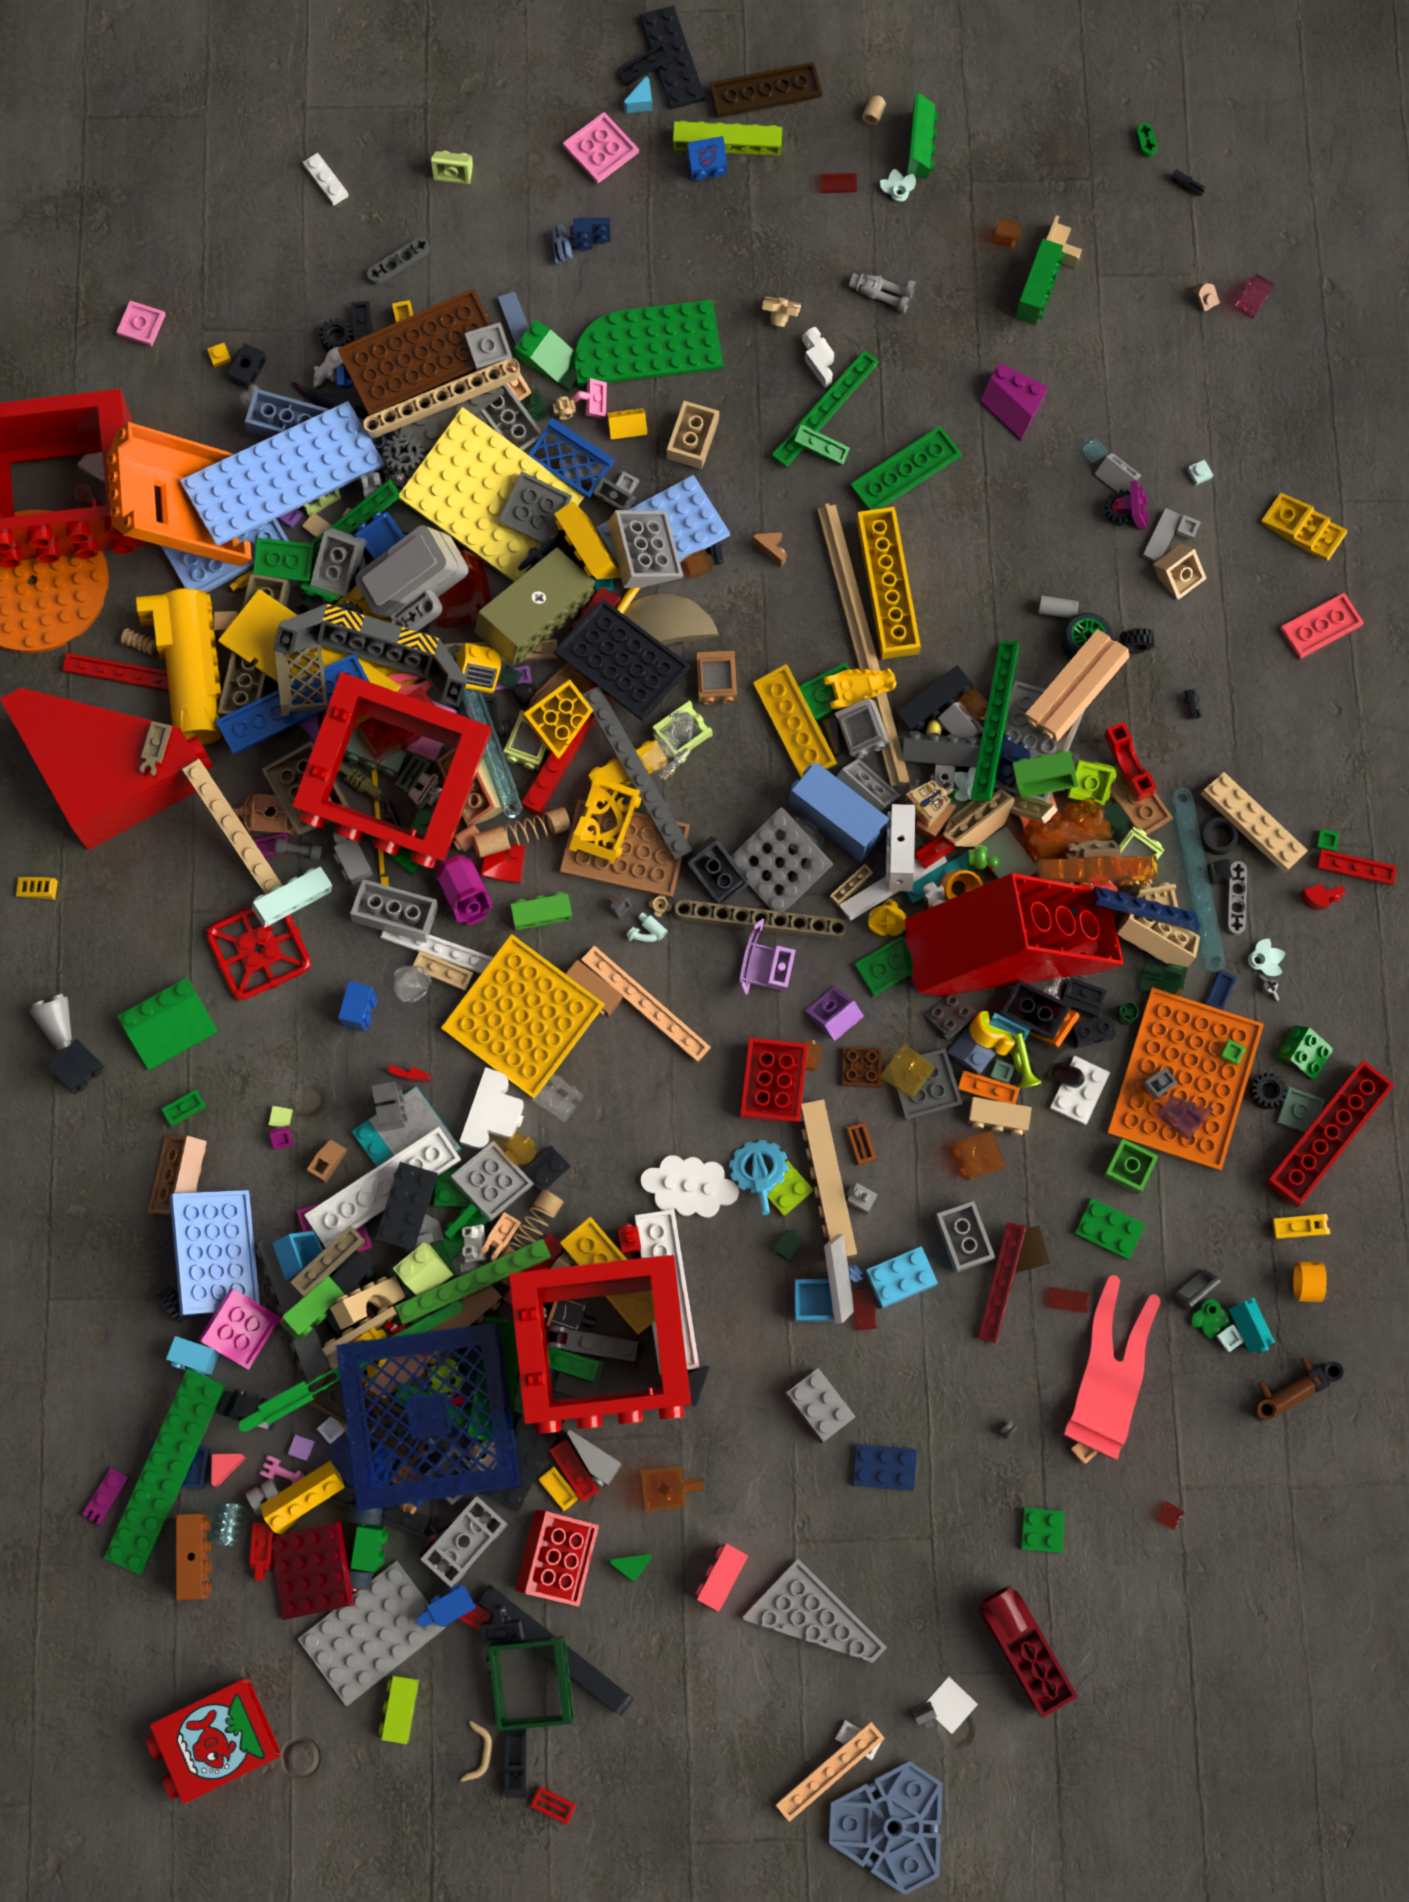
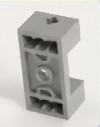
M476 1496L421 1560L450 1587H454L467 1573L468 1568L490 1543L499 1537L509 1524ZM463 1535L468 1536L470 1539V1544L466 1548L460 1547L458 1543L459 1538Z

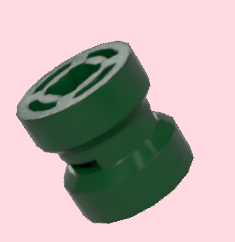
M1133 1002L1123 1003L1117 1011L1118 1021L1124 1025L1134 1022L1139 1014L1138 1006Z

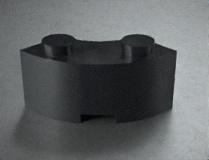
M237 1389L234 1392L225 1391L218 1414L241 1421L258 1412V1406L269 1401V1399L262 1398L259 1401L245 1396L246 1392ZM265 1421L257 1427L272 1431L275 1421L268 1425Z

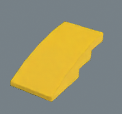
M1283 493L1278 495L1261 520V523L1278 535L1327 562L1347 534V529L1330 522L1329 517L1315 512L1313 506Z

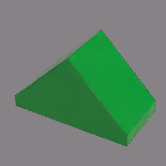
M651 1554L610 1559L614 1567L634 1582L652 1557Z

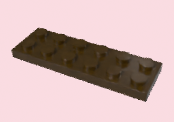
M814 62L710 82V90L717 117L822 97V90Z

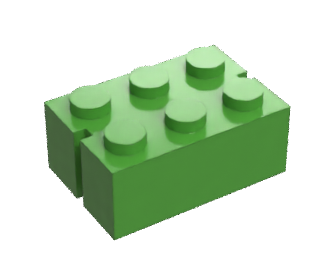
M1062 750L1056 752V754H1043L1033 759L1024 758L1013 763L1021 799L1078 787L1071 751Z
M328 1276L283 1315L279 1323L294 1340L299 1337L303 1339L313 1329L311 1326L314 1323L318 1326L328 1316L327 1312L331 1311L330 1307L337 1304L336 1299L344 1296V1293Z

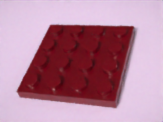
M341 1522L273 1537L272 1557L282 1620L354 1606Z

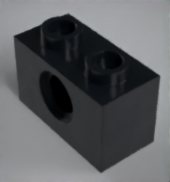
M244 343L242 349L240 348L237 351L234 363L230 364L227 374L230 382L251 390L267 361L265 352Z
M1111 1016L1073 1025L1070 1030L1075 1049L1110 1041L1116 1036Z

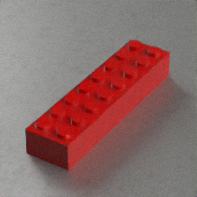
M1362 1060L1358 1063L1264 1184L1293 1207L1297 1208L1300 1206L1395 1084L1366 1061Z

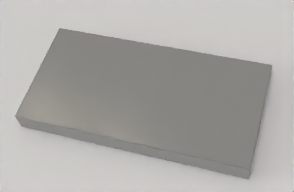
M837 1234L824 1245L835 1324L843 1323L854 1312L844 1234Z

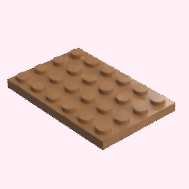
M578 799L560 873L673 899L682 858L674 861L649 815L633 812L621 848H623L620 859L616 858L613 864L609 863L610 860L579 849L577 852L569 850L573 833L586 809L585 804L587 801ZM597 804L598 809H603L606 806H603L602 804ZM611 807L604 814H592L591 816L598 823L600 834L606 833L618 825ZM628 812L622 813L624 821ZM676 821L687 840L690 824ZM594 826L588 827V831H594L593 835H596V828ZM620 833L617 834V835H615V836L613 837V838L616 839V841H617V839H618ZM603 840L599 841L598 846L604 847ZM607 843L606 848L612 850L613 844Z

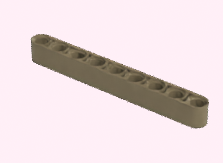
M680 900L675 905L676 918L684 922L752 930L755 924H757L755 919L761 916L766 920L762 927L764 932L828 940H840L846 932L845 922L836 918L691 900ZM681 907H686L689 912L681 914L678 910ZM704 909L708 914L702 917L697 912ZM725 912L727 917L720 919L717 917V914ZM743 914L746 916V920L738 921L736 916ZM782 919L785 924L777 926L774 921ZM800 921L804 927L798 929L794 926V923ZM821 924L823 929L816 931L813 925ZM834 926H839L842 929V932L835 933L833 932L832 928Z

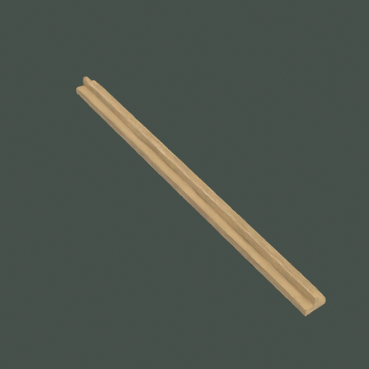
M827 503L825 507L818 508L817 512L859 670L880 671L836 505L830 506ZM883 692L870 699L875 701L890 741L881 750L890 787L909 784L910 781L905 761H903V754L887 694Z

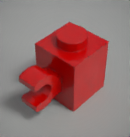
M632 1224L620 1226L621 1229H618L616 1232L620 1252L623 1255L640 1253L642 1249L638 1226L633 1227Z

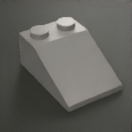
M334 528L325 530L310 585L346 597L361 561L366 540L360 537L356 538L354 535Z
M569 1429L567 1434L593 1476L592 1480L602 1487L604 1484L609 1486L621 1467V1463Z

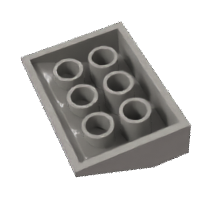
M615 510L608 521V526L623 587L642 588L682 578L683 573L667 511Z

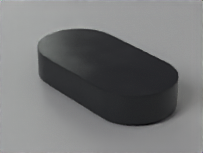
M1057 1062L1048 1069V1076L1053 1082L1067 1087L1078 1088L1085 1081V1075L1079 1068Z

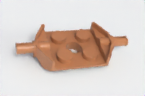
M251 794L246 799L243 807H240V809L232 808L237 816L243 818L249 833L251 831L288 833L291 836L295 831L276 795ZM269 808L276 810L275 815L272 817L265 815L266 810Z

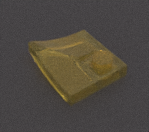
M903 1044L879 1078L913 1099L936 1066L906 1044Z

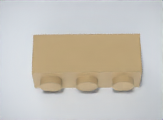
M973 1097L968 1124H972V1127L983 1129L984 1126L991 1127V1130L996 1132L1008 1130L1013 1135L1021 1136L1023 1133L1026 1134L1029 1129L1032 1107Z

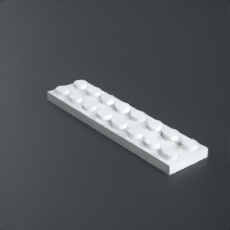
M438 1127L306 1213L305 1217L325 1248H327L350 1225L356 1230L384 1212L400 1162L436 1172L439 1176L460 1162L461 1159L441 1128Z
M673 1209L635 1215L642 1249L640 1251L641 1258L674 1254L687 1370L699 1369L675 1211ZM654 1321L652 1323V1329L654 1335L659 1374L661 1375L656 1321Z

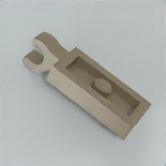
M1114 840L1078 842L1077 845H1067V848L1070 851L1073 850V852L1066 854L1068 860H1075L1080 855L1087 859H1093L1094 857L1111 858L1112 856H1120L1121 849Z

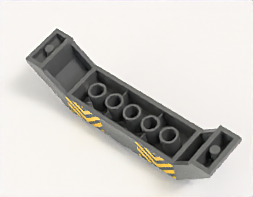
M330 604L292 617L279 624L274 651L292 656L293 652L317 644L348 655L355 653L358 658L426 678L441 696V702L458 707L460 705L467 678L437 637Z

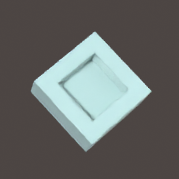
M1205 460L1191 465L1187 469L1195 485L1213 477Z
M1233 1324L1216 1336L1227 1353L1244 1342L1241 1334Z

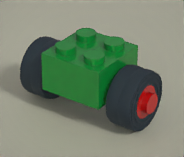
M369 1500L350 1501L346 1503L344 1520L358 1524L352 1563L348 1565L352 1591L370 1589L373 1572H376L384 1564L385 1552L382 1549L385 1543L387 1544L389 1531H385L386 1525L380 1524L383 1507L373 1504Z

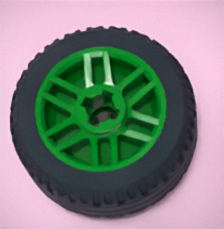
M1081 613L1072 617L1067 622L1061 636V644L1068 658L1072 660L1097 629L1110 636L1112 640V630L1108 622L1101 616L1099 617L1093 613Z

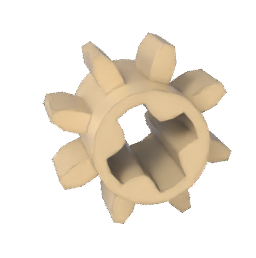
M560 397L556 399V404H553L555 417L559 416L561 420L570 419L573 416L572 412H576L574 400L569 401L568 397Z

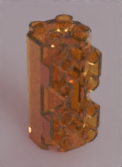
M1086 798L1081 802L1067 804L1064 813H1059L1057 810L1046 823L1029 819L1028 824L1022 827V832L1027 840V843H1025L1026 852L1028 855L1031 854L1033 862L1039 864L1072 853L1073 850L1070 851L1067 848L1068 844L1077 845L1078 842L1110 841L1112 838L1109 819L1104 817L1106 811L1100 802H1095L1094 798Z

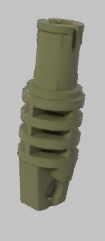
M343 763L341 764L339 772L344 775L343 780L360 793H367L378 802L383 798L385 793L373 784L372 779L354 766L350 769Z

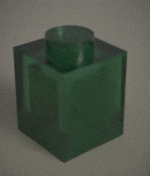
M1117 802L1101 812L1098 818L1112 836L1117 832L1119 834L1123 833L1128 828L1127 825L1131 820Z
M786 1229L774 1247L773 1252L790 1262L803 1241L800 1238L801 1234L793 1229L790 1231Z

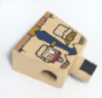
M932 780L907 793L905 801L908 805H915V813L929 827L948 807L950 799L947 795L953 791V787L947 781L938 786Z

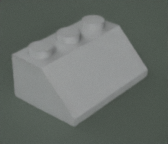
M860 759L844 767L836 777L883 814L901 796Z

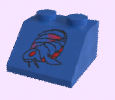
M723 136L687 142V163L691 180H703L708 177H721L727 174Z

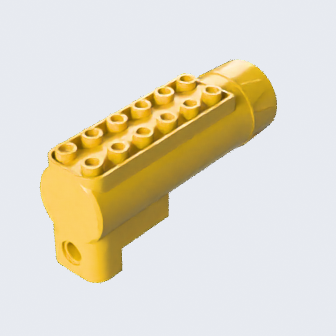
M182 588L160 595L136 597L141 626L154 625L156 646L160 660H166L172 726L179 727L186 739L197 735L202 745L219 740L221 738V731L215 720L219 719L218 708L222 693L220 689L210 594H206V590L199 591Z

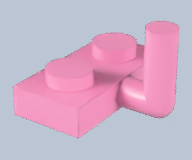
M590 378L587 382V393L578 391L569 398V401L574 400L575 404L580 399L586 400V415L604 419L606 417L607 383Z

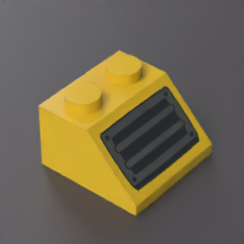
M465 643L457 653V665L467 678L465 689L493 694L501 669V655L492 648Z

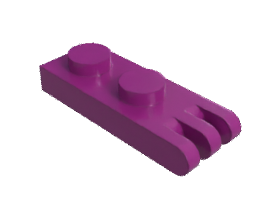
M111 1467L84 1510L82 1517L86 1518L92 1512L89 1521L93 1522L99 1516L96 1525L100 1526L128 1482L129 1477Z

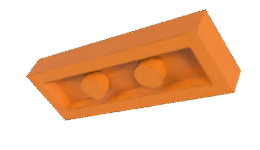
M965 1070L962 1072L958 1086L959 1091L984 1099L1010 1104L1016 1103L1020 1090L1019 1087Z

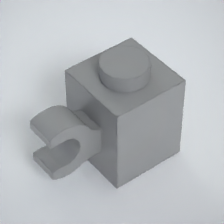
M857 1183L855 1188L852 1186L849 1188L846 1194L848 1198L846 1203L868 1214L878 1194Z

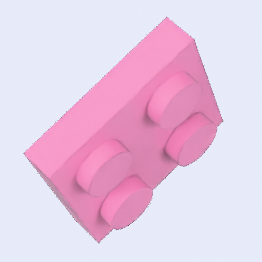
M130 301L116 333L118 336L152 347L164 320L165 312Z

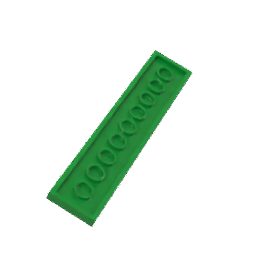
M190 1368L187 1369L104 1559L136 1574H143L226 1387L225 1384Z

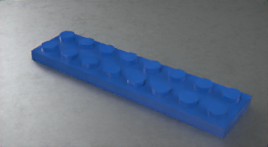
M355 653L324 668L328 705L340 672L370 682ZM306 676L301 680L306 683L311 677ZM316 680L310 684L315 689L321 685ZM295 682L290 687L297 691L302 685ZM305 689L301 694L308 698L312 692ZM279 690L215 721L234 756L327 709L289 712V716L282 717ZM316 695L311 701L322 703L323 699ZM297 697L292 701V705H299L304 701Z

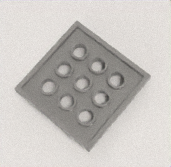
M783 807L776 811L731 856L747 878V883L772 911L785 912L834 865ZM780 829L785 832L783 840L777 838V832ZM765 843H769L772 846L769 854L763 849ZM791 844H795L798 847V852L795 855L790 853L789 847ZM752 856H756L759 860L756 867L750 863ZM778 857L784 859L785 863L782 868L776 864ZM804 858L810 860L811 865L808 869L802 866ZM765 870H768L771 873V878L769 881L763 878V872ZM791 871H794L797 874V880L795 882H792L789 879V873ZM778 884H781L784 888L782 895L777 894L775 891Z

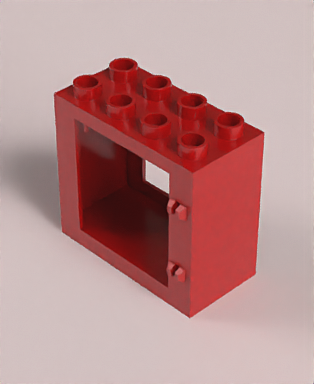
M121 389L0 403L1 567H19L22 564V560L37 559L38 562L46 564L55 563L60 560V556L75 554L77 558L90 559L96 557L98 551L113 550L117 554H130L136 550V547L146 546L145 541L120 533L112 526L110 516L108 452L117 429L127 422L134 423ZM102 452L107 505L98 506L97 501L94 500L92 501L93 507L15 516L11 463Z
M340 672L292 807L301 810L298 818L299 821L322 829L327 819L339 823L335 834L357 842L361 841L363 833L370 834L376 837L373 844L374 848L397 855L400 846L413 850L410 861L434 869L437 859L446 861L492 734V727ZM359 713L456 748L426 835L416 833L417 830H408L328 801Z
M674 1254L509 1273L525 1424L535 1423L536 1434L558 1432L562 1430L561 1420L576 1418L577 1429L601 1427L603 1425L602 1415L617 1413L618 1424L643 1422V1410L658 1409L659 1420L684 1417L683 1405H691ZM652 1290L663 1388H647V1390L553 1400L548 1347L545 1346L547 1337L543 1303Z

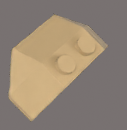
M999 789L997 792H993L991 801H971L948 819L943 834L944 837L955 846L976 847L1005 824L1013 805L1014 797L1003 789Z

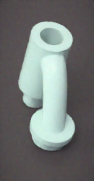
M641 913L638 918L643 922L642 926L651 934H640V930L633 927L626 936L629 941L635 939L644 942H654L656 940L660 941L668 931L651 915L648 917L646 914Z

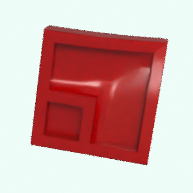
M509 843L510 849L485 856L481 876L493 880L520 884L525 845L518 846V844Z

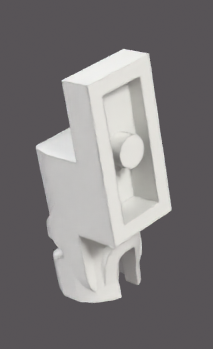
M813 327L802 336V341L808 350L806 351L805 361L824 388H827L832 383L833 374L828 366L834 362V352L826 340L820 337L821 333L818 329Z

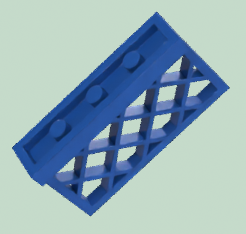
M553 418L550 419L547 428L528 454L548 471L588 498L593 494L601 478L606 475L615 463L614 458ZM549 432L556 436L557 443L546 445L545 438ZM569 444L572 447L573 453L562 455L560 445ZM558 446L560 455L549 457L547 448ZM545 449L547 458L539 460L534 457V454L537 450ZM575 455H586L588 463L577 465ZM573 456L575 466L564 468L563 458ZM560 459L562 468L552 469L550 461ZM599 464L604 467L601 474H592V465ZM589 466L591 476L580 478L578 468ZM576 469L577 479L569 480L566 478L565 471ZM591 479L592 487L587 492L582 488L581 481Z

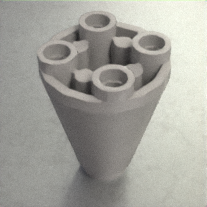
M63 994L51 997V1002L45 1004L43 1000L33 1003L31 1005L32 1008L29 1009L30 1014L52 1046H55L56 1050L69 1046L71 1044L70 1040H72L69 1002L67 997H63Z

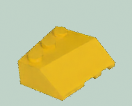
M568 680L527 710L523 718L545 747L559 760L593 709L571 680Z

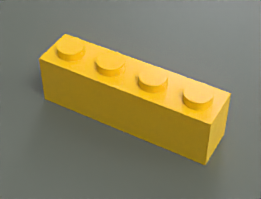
M656 740L653 742L647 741L641 745V748L636 750L649 774L667 765V759ZM617 758L608 761L607 765L601 768L596 767L592 769L590 774H588L591 785L597 774L604 776V779L624 786L631 784ZM602 787V788L605 789L609 794H611V793L614 792L613 790H610V789H608V788Z

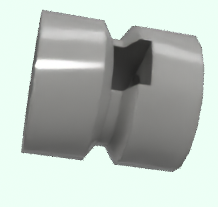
M269 1479L261 1484V1488L255 1487L246 1492V1496L256 1515L260 1516L262 1514L260 1505L279 1494L280 1491L273 1479Z

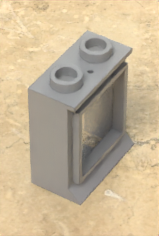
M867 698L834 713L841 726L851 756L861 759L868 756V753L873 750L879 751L884 749L885 745L890 743L875 701Z

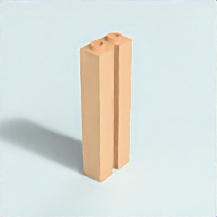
M1097 629L1026 712L1029 726L1033 729L1038 728L1048 739L1053 738L1058 742L1129 658L1128 648L1117 641L1114 642L1110 639V636Z

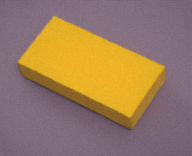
M552 1467L538 1479L563 1511L580 1499L555 1467Z

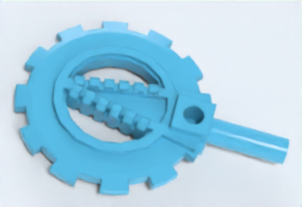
M759 1140L756 1143L750 1141L745 1143V1147L741 1150L738 1148L734 1152L733 1156L735 1158L730 1160L729 1168L733 1170V1173L730 1175L733 1182L737 1181L739 1183V1188L744 1191L749 1189L751 1193H757L760 1198L762 1215H768L770 1211L767 1194L774 1189L773 1186L777 1183L780 1185L785 1179L783 1175L784 1172L788 1173L789 1166L785 1164L787 1156L784 1151L781 1152L779 1150L780 1146L774 1142L769 1144L767 1140ZM762 1155L768 1156L773 1162V1169L770 1173L767 1171ZM753 1156L752 1177H750L745 1172V1164Z

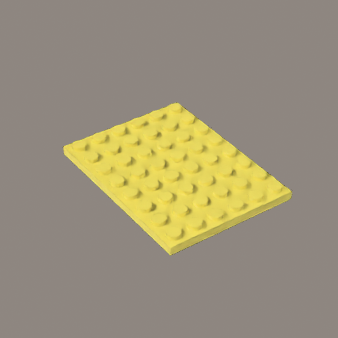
M462 407L400 492L398 499L508 579L515 582L531 566L529 565L521 571L518 570L519 565L528 557L529 549L541 547L540 543L498 523L520 472L523 471L572 495L569 503L573 501L578 506L584 496ZM559 527L557 528V531L553 537L554 539L558 535V531L560 530Z

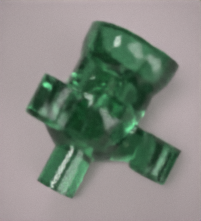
M535 388L531 390L532 393L529 395L530 400L527 404L524 401L520 402L526 410H529L528 413L534 421H540L546 417L547 413L539 389Z

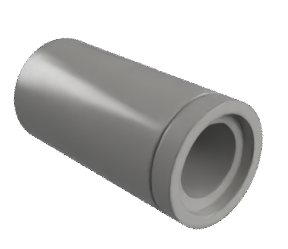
M1041 595L1038 614L1071 619L1077 615L1079 601Z

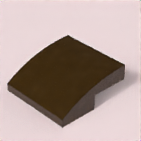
M1040 1226L1026 1229L1015 1274L1050 1264ZM1004 1235L999 1236L1000 1243H1002Z

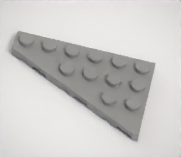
M799 1559L785 1571L742 1617L745 1621L872 1663L887 1648Z

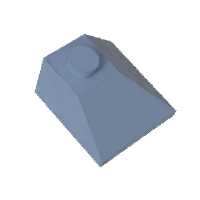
M968 1025L948 1050L947 1054L971 1073L980 1075L996 1055V1049L994 1047L985 1048L977 1044L971 1036Z

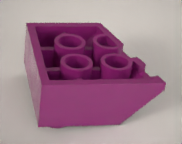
M998 363L980 402L995 417L1004 422V425L1009 430L1011 429L1021 441L1046 396L1048 386Z

